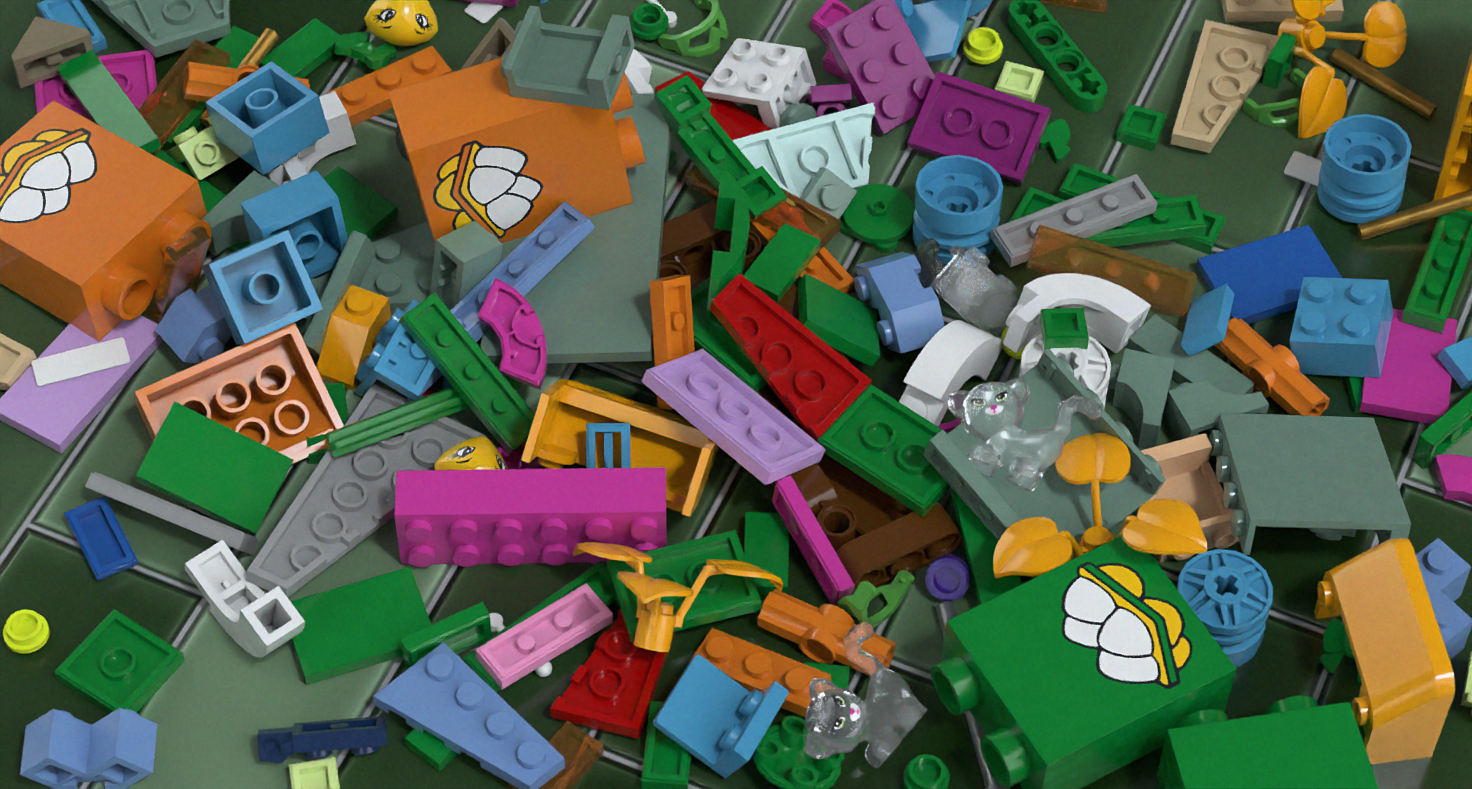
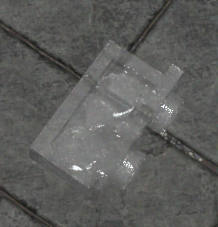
M954 245L949 251L954 257L930 283V286L970 325L997 337L1007 326L1006 320L1011 311L1017 306L1019 298L1015 293L1018 289L1008 278L1002 274L996 276L987 267L990 260L974 246L968 249Z

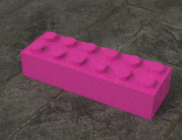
M666 467L397 471L395 523L401 565L428 567L432 564H457L469 567L476 564H503L506 566H516L521 563L562 565L565 563L590 562L596 564L599 561L607 564V560L611 559L598 557L587 552L573 556L577 543L583 542L611 543L628 546L641 552L667 546Z

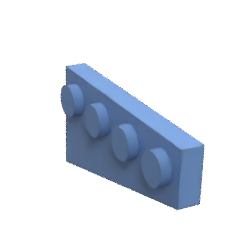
M444 642L373 696L376 707L387 713L390 710L405 718L406 724L420 732L426 730L443 740L445 746L458 754L464 752L481 762L482 768L518 789H539L565 768V758Z

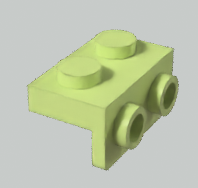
M210 117L206 118L210 126L200 132H197L194 126L174 137L173 139L177 145L166 151L169 156L179 163L185 161L197 180L206 178L240 157L217 139Z

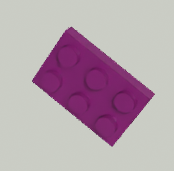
M874 0L820 30L848 83L851 84V88L860 105L874 104L875 114L871 125L877 136L885 134L920 113L935 76L894 0Z
M937 71L909 137L908 146L938 158L953 155L975 157L990 164L1000 175L1001 179L1022 186L1051 116L1050 108Z

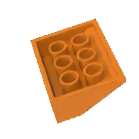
M295 322L139 389L134 394V402L153 441L175 401L294 459L291 465L309 458V453L327 448L326 439L307 447V437L312 438L344 427Z

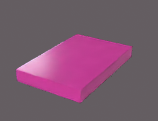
M148 50L97 56L142 117L148 119L160 106L154 56ZM60 75L35 83L37 114L54 100L92 121Z
M1393 309V318L1381 378L1364 377L1359 411L1433 424L1449 410L1452 375L1437 356L1443 348L1455 344L1457 320L1447 318L1441 334L1402 322L1404 310Z

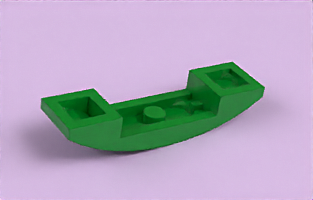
M688 75L655 93L654 99L667 124L685 152L707 180L719 190L721 171L730 172L736 179L746 198L751 219H757L786 201L787 195L763 166L755 169L710 114L712 104Z
M721 171L714 229L731 231L729 252L713 250L707 311H711L710 305L712 300L739 273L742 275L745 265L750 228L749 209L741 187L728 171Z

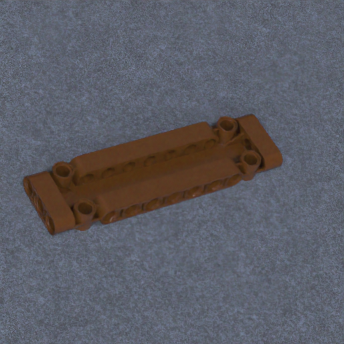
M717 201L664 222L659 278L673 275H690L692 291L710 277L713 250L729 252L731 231L714 229ZM749 230L742 275L746 273L761 253L760 237L751 230ZM793 284L778 305L799 321L798 288ZM835 350V351L838 352L841 356H843L847 361H849V360L847 359V357L845 356V354H843V353H841V352ZM769 384L757 392L788 419H795ZM825 453L820 462L790 474L855 585L853 593L860 582L868 581L875 588L892 582L901 570H907L911 573L930 564L939 556L951 554L962 542L961 531L938 502L922 517ZM778 480L770 483L774 490Z

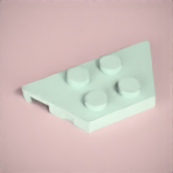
M873 103L732 141L755 169L761 166L766 169L787 195L784 204L790 210L804 207L798 200L820 167L829 169L855 190L868 185L870 169L868 157L872 147V137H870L875 107Z

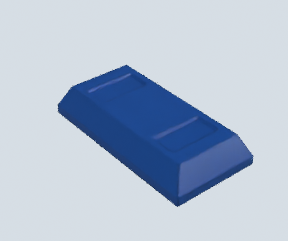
M105 496L64 512L97 581L133 568L139 563Z

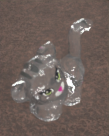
M1015 378L1004 384L988 382L976 386L971 391L961 390L951 393L948 397L950 411L956 418L962 421L967 433L985 442L970 446L967 454L968 459L985 477H993L999 467L1008 465L1006 480L1010 484L1026 491H1033L1036 488L1044 472L1062 454L1064 442L1071 431L1072 415L1078 411L1090 419L1096 420L1103 414L1102 406L1092 398L1073 395L1058 403L1056 419L1052 428L1024 430L1020 429L1023 424L1025 415L1024 405L1029 398V387L1026 380Z
M863 621L853 626L843 640L847 660L871 676L866 700L863 702L851 690L837 688L833 682L827 679L813 678L809 685L811 701L805 718V727L808 735L805 740L804 751L810 757L819 760L829 758L832 754L849 753L860 742L867 741L869 744L865 749L866 761L878 769L900 744L901 739L915 726L928 709L913 695L910 687L900 674L886 668L876 657L862 651L860 645L865 640L871 638L874 633L872 625Z

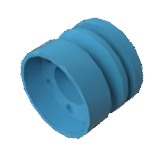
M1369 114L1351 115L1336 121L1328 129L1324 141L1322 165L1317 186L1320 204L1331 215L1343 221L1357 224L1394 214L1401 206L1412 146L1408 134L1398 124L1381 116Z
M963 155L943 156L927 163L921 169L915 185V211L913 214L912 236L915 246L924 256L938 263L952 266L974 264L989 256L996 247L991 239V230L999 226V213L1003 194V184L997 171L986 162L975 157Z
M1215 549L1198 554L1185 564L1178 577L1176 589L1234 666L1239 667L1254 657L1262 643L1266 621L1272 605L1273 585L1263 567L1253 558L1238 551Z

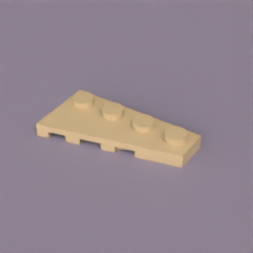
M1205 20L1170 144L1210 153L1242 106L1243 101L1246 100L1265 72L1268 56L1280 36Z

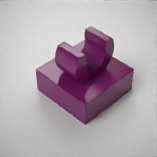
M851 84L810 86L807 93L808 105L817 109L816 118L824 116V112L827 110H834L835 112L846 110L845 107H848L852 100Z

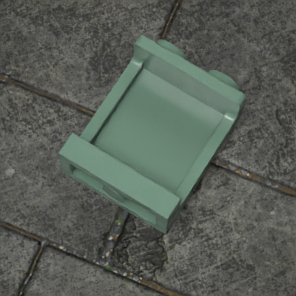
M529 6L524 20H520L517 23L515 41L510 52H506L502 58L501 74L507 80L510 95L512 97L609 110L635 47L629 16L612 14L606 30L603 31L545 23L542 21L539 7Z

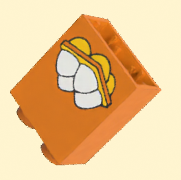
M503 57L388 92L435 244L436 239L473 221L478 222L489 233L495 235L501 243L530 235L564 201L587 217L633 203L626 169L645 164L646 162L641 141L631 115L617 120L614 118V113L634 107L625 72L609 110L512 97L507 80L501 74Z
M53 100L0 146V283L66 323L72 324L93 339L101 341L123 319L133 320L140 316L150 304L154 291L181 266L189 267L196 264L208 250L212 238V229L208 222L202 220L207 211L198 180Z

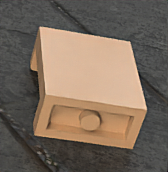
M1205 433L1141 450L1144 455H1150L1157 461L1162 469V475L1166 479L1158 493L1148 501L1163 498L1176 499L1192 507L1198 516L1207 542V550L1215 547L1218 549L1227 548L1239 541L1238 536L1232 535V513L1230 509H1225L1224 491L1209 463L1212 445ZM1156 554L1160 563L1171 559L1184 560L1194 555Z

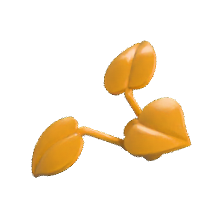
M1290 0L1292 9L1297 16L1296 18H1287L1280 24L1278 36H1281L1283 32L1295 36V40H1297L1295 56L1304 57L1316 65L1306 76L1301 92L1298 138L1305 139L1327 132L1336 121L1343 118L1347 105V91L1344 82L1334 78L1335 70L1333 67L1310 52L1320 48L1324 44L1325 39L1365 41L1363 59L1367 64L1375 68H1385L1393 65L1402 56L1407 42L1406 21L1402 11L1396 4L1388 1H1380L1373 4L1364 19L1365 33L1326 32L1324 27L1315 20L1323 17L1326 14L1325 6L1333 4L1336 0Z
M1108 433L1085 434L1066 443L1056 455V471L1064 481L1074 485H1083L1091 482L1094 526L1084 532L1079 542L1080 546L1069 531L1058 532L1055 522L1049 518L1031 517L1019 520L1005 530L996 545L993 559L995 578L1010 575L1040 576L1070 561L1073 552L1075 559L1115 539L1114 535L1107 528L1102 527L1099 482L1117 483L1122 481L1129 473L1131 457L1127 446L1122 440ZM1163 498L1144 503L1140 506L1137 516L1130 515L1126 517L1118 537L1123 535L1124 542L1132 549L1149 554L1185 555L1207 552V542L1197 514L1187 503L1176 499Z
M583 542L577 543L573 552V556L587 552L602 558L624 561L635 570L636 573L618 572L617 578L637 596L638 607L636 617L639 619L633 644L653 651L669 652L674 627L682 628L684 616L709 576L730 574L764 578L772 583L780 592L783 588V581L778 576L750 563L737 560L707 559L706 565L690 589L670 580L654 579L644 575L643 562L651 563L652 557L628 546ZM686 596L676 614H673L674 605L661 602V597Z

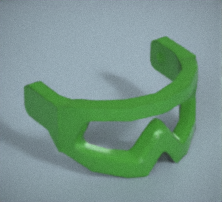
M693 0L697 8L711 11L708 18L698 26L679 35L662 34L658 38L660 46L663 49L675 50L682 56L701 57L719 50L720 38L727 40L729 32L718 0ZM716 20L720 24V29L712 26ZM711 27L707 44L693 48L689 46L691 38Z
M1295 68L1290 73V79L1302 89L1307 75L1299 68ZM1250 98L1243 101V111L1259 123L1261 122L1272 127H1289L1298 123L1299 112L1285 117H1274L1272 111L1292 107L1299 111L1300 100L1297 98L1261 106Z
M901 570L897 573L891 584L875 588L868 581L860 582L854 594L840 599L837 602V606L856 617L864 628L873 629L882 624L896 611L913 584L914 576L907 570ZM883 594L888 603L887 606L869 618L867 616V608L870 601Z

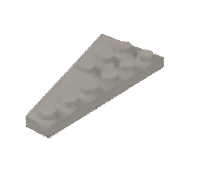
M372 384L344 426L412 401L376 384ZM442 417L339 457H333L328 449L247 569L246 580L268 591L279 586L288 598L395 517L397 471L435 470L434 464L445 451L469 438L477 436L488 438V436L447 417Z

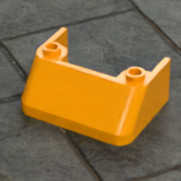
M559 379L541 394L521 461L530 463L535 457H539L538 463L551 469H563L564 465H573L575 462L586 466V423H630L631 468L666 467V507L681 511L683 515L691 516L698 506L719 446L683 416L569 379ZM621 432L613 433V468H621ZM595 433L596 468H604V433Z
M1407 537L1389 539L1326 571L1323 581L1318 582V599L1314 610L1316 619L1342 616L1362 682L1359 697L1353 699V713L1357 725H1363L1366 734L1363 742L1371 764L1432 757L1455 693L1452 665L1412 543Z

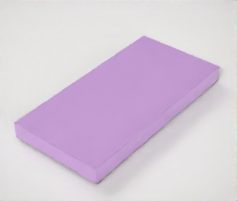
M142 315L133 320L123 319L101 341L93 339L72 324H69L37 359L123 337L130 362L43 386L37 385L31 365L0 398V421L62 454L164 341L155 331L158 324Z
M704 349L645 371L642 379L643 384L765 485L816 464L823 457L825 452L823 446Z

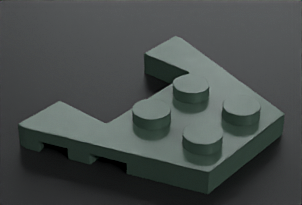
M92 0L156 58L231 34L230 0Z

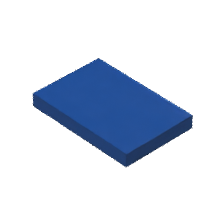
M1309 225L1198 258L1196 269L1209 291L1226 283L1235 294L1229 320L1235 317L1236 319H1242L1247 324L1297 309L1303 277L1342 278Z

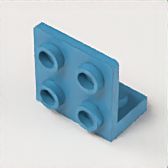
M894 0L927 63L951 59L956 56L970 9V0H938L913 5L912 0Z
M413 299L404 311L396 308L389 321L387 320L374 340L376 343L370 355L365 357L354 376L361 380L354 393L362 397L378 379L412 400H416L435 368V364L399 322L400 318L418 305L419 302Z
M697 654L691 659L655 717L653 725L726 779L750 760L790 691L774 681L761 692L757 689L749 692L715 665Z

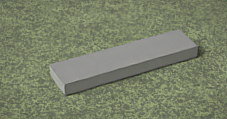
M1134 174L992 228L991 239L1008 265L1013 267L1156 212L1157 201L1139 176Z
M94 472V474L90 473L85 485L86 488L218 542L223 540L226 545L245 553L254 555L259 544L258 538L97 472Z

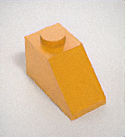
M352 284L350 285L330 317L316 367L323 380L331 383L344 382L345 388L354 391L360 382L354 376L365 357L370 355L376 343L374 340L382 326L391 317L388 297Z

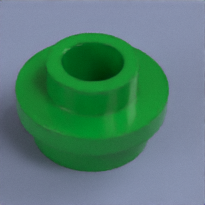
M642 4L634 10L630 17L631 31L640 39H658L669 28L668 16L657 4Z

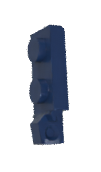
M375 716L294 723L293 727L260 729L257 734L259 759L263 762L283 763L293 753H304L305 757L321 758L331 755L332 750L351 749V752L354 754L373 753L379 750V746H387V718Z

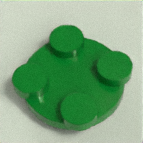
M869 184L857 188V193L838 220V230L843 235L854 236L861 241L873 244L874 248L881 253L893 252L898 246V240L903 238L913 226L915 205L903 191L890 185Z

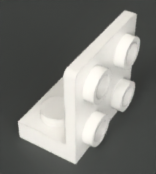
M738 38L702 87V91L706 97L757 105L763 123L771 129H776L780 127V118L784 110L791 104L804 103L810 86H816V81L805 48Z

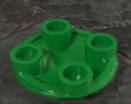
M787 716L780 725H773L767 729L752 754L755 765L769 782L782 789H829L833 787L841 774L844 751L838 744L829 742L818 732L807 728L809 732L806 731L805 726L807 723L804 719L797 716Z

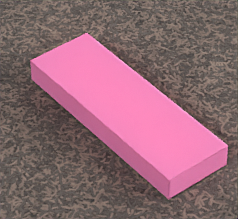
M586 583L477 648L475 658L497 685L504 689L613 622V613Z

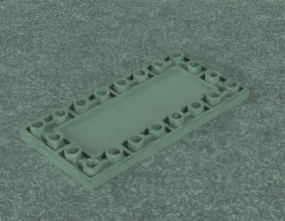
M631 94L634 107L614 113L615 120L631 115L645 156V164L626 169L633 203L589 216L588 218L595 226V229L524 296L534 309L541 323L547 345V364L652 361L653 328L650 305V281L659 279L671 129L654 99L655 94ZM529 235L502 243L500 262ZM491 328L482 335L481 349L494 365H500L503 356L501 341Z

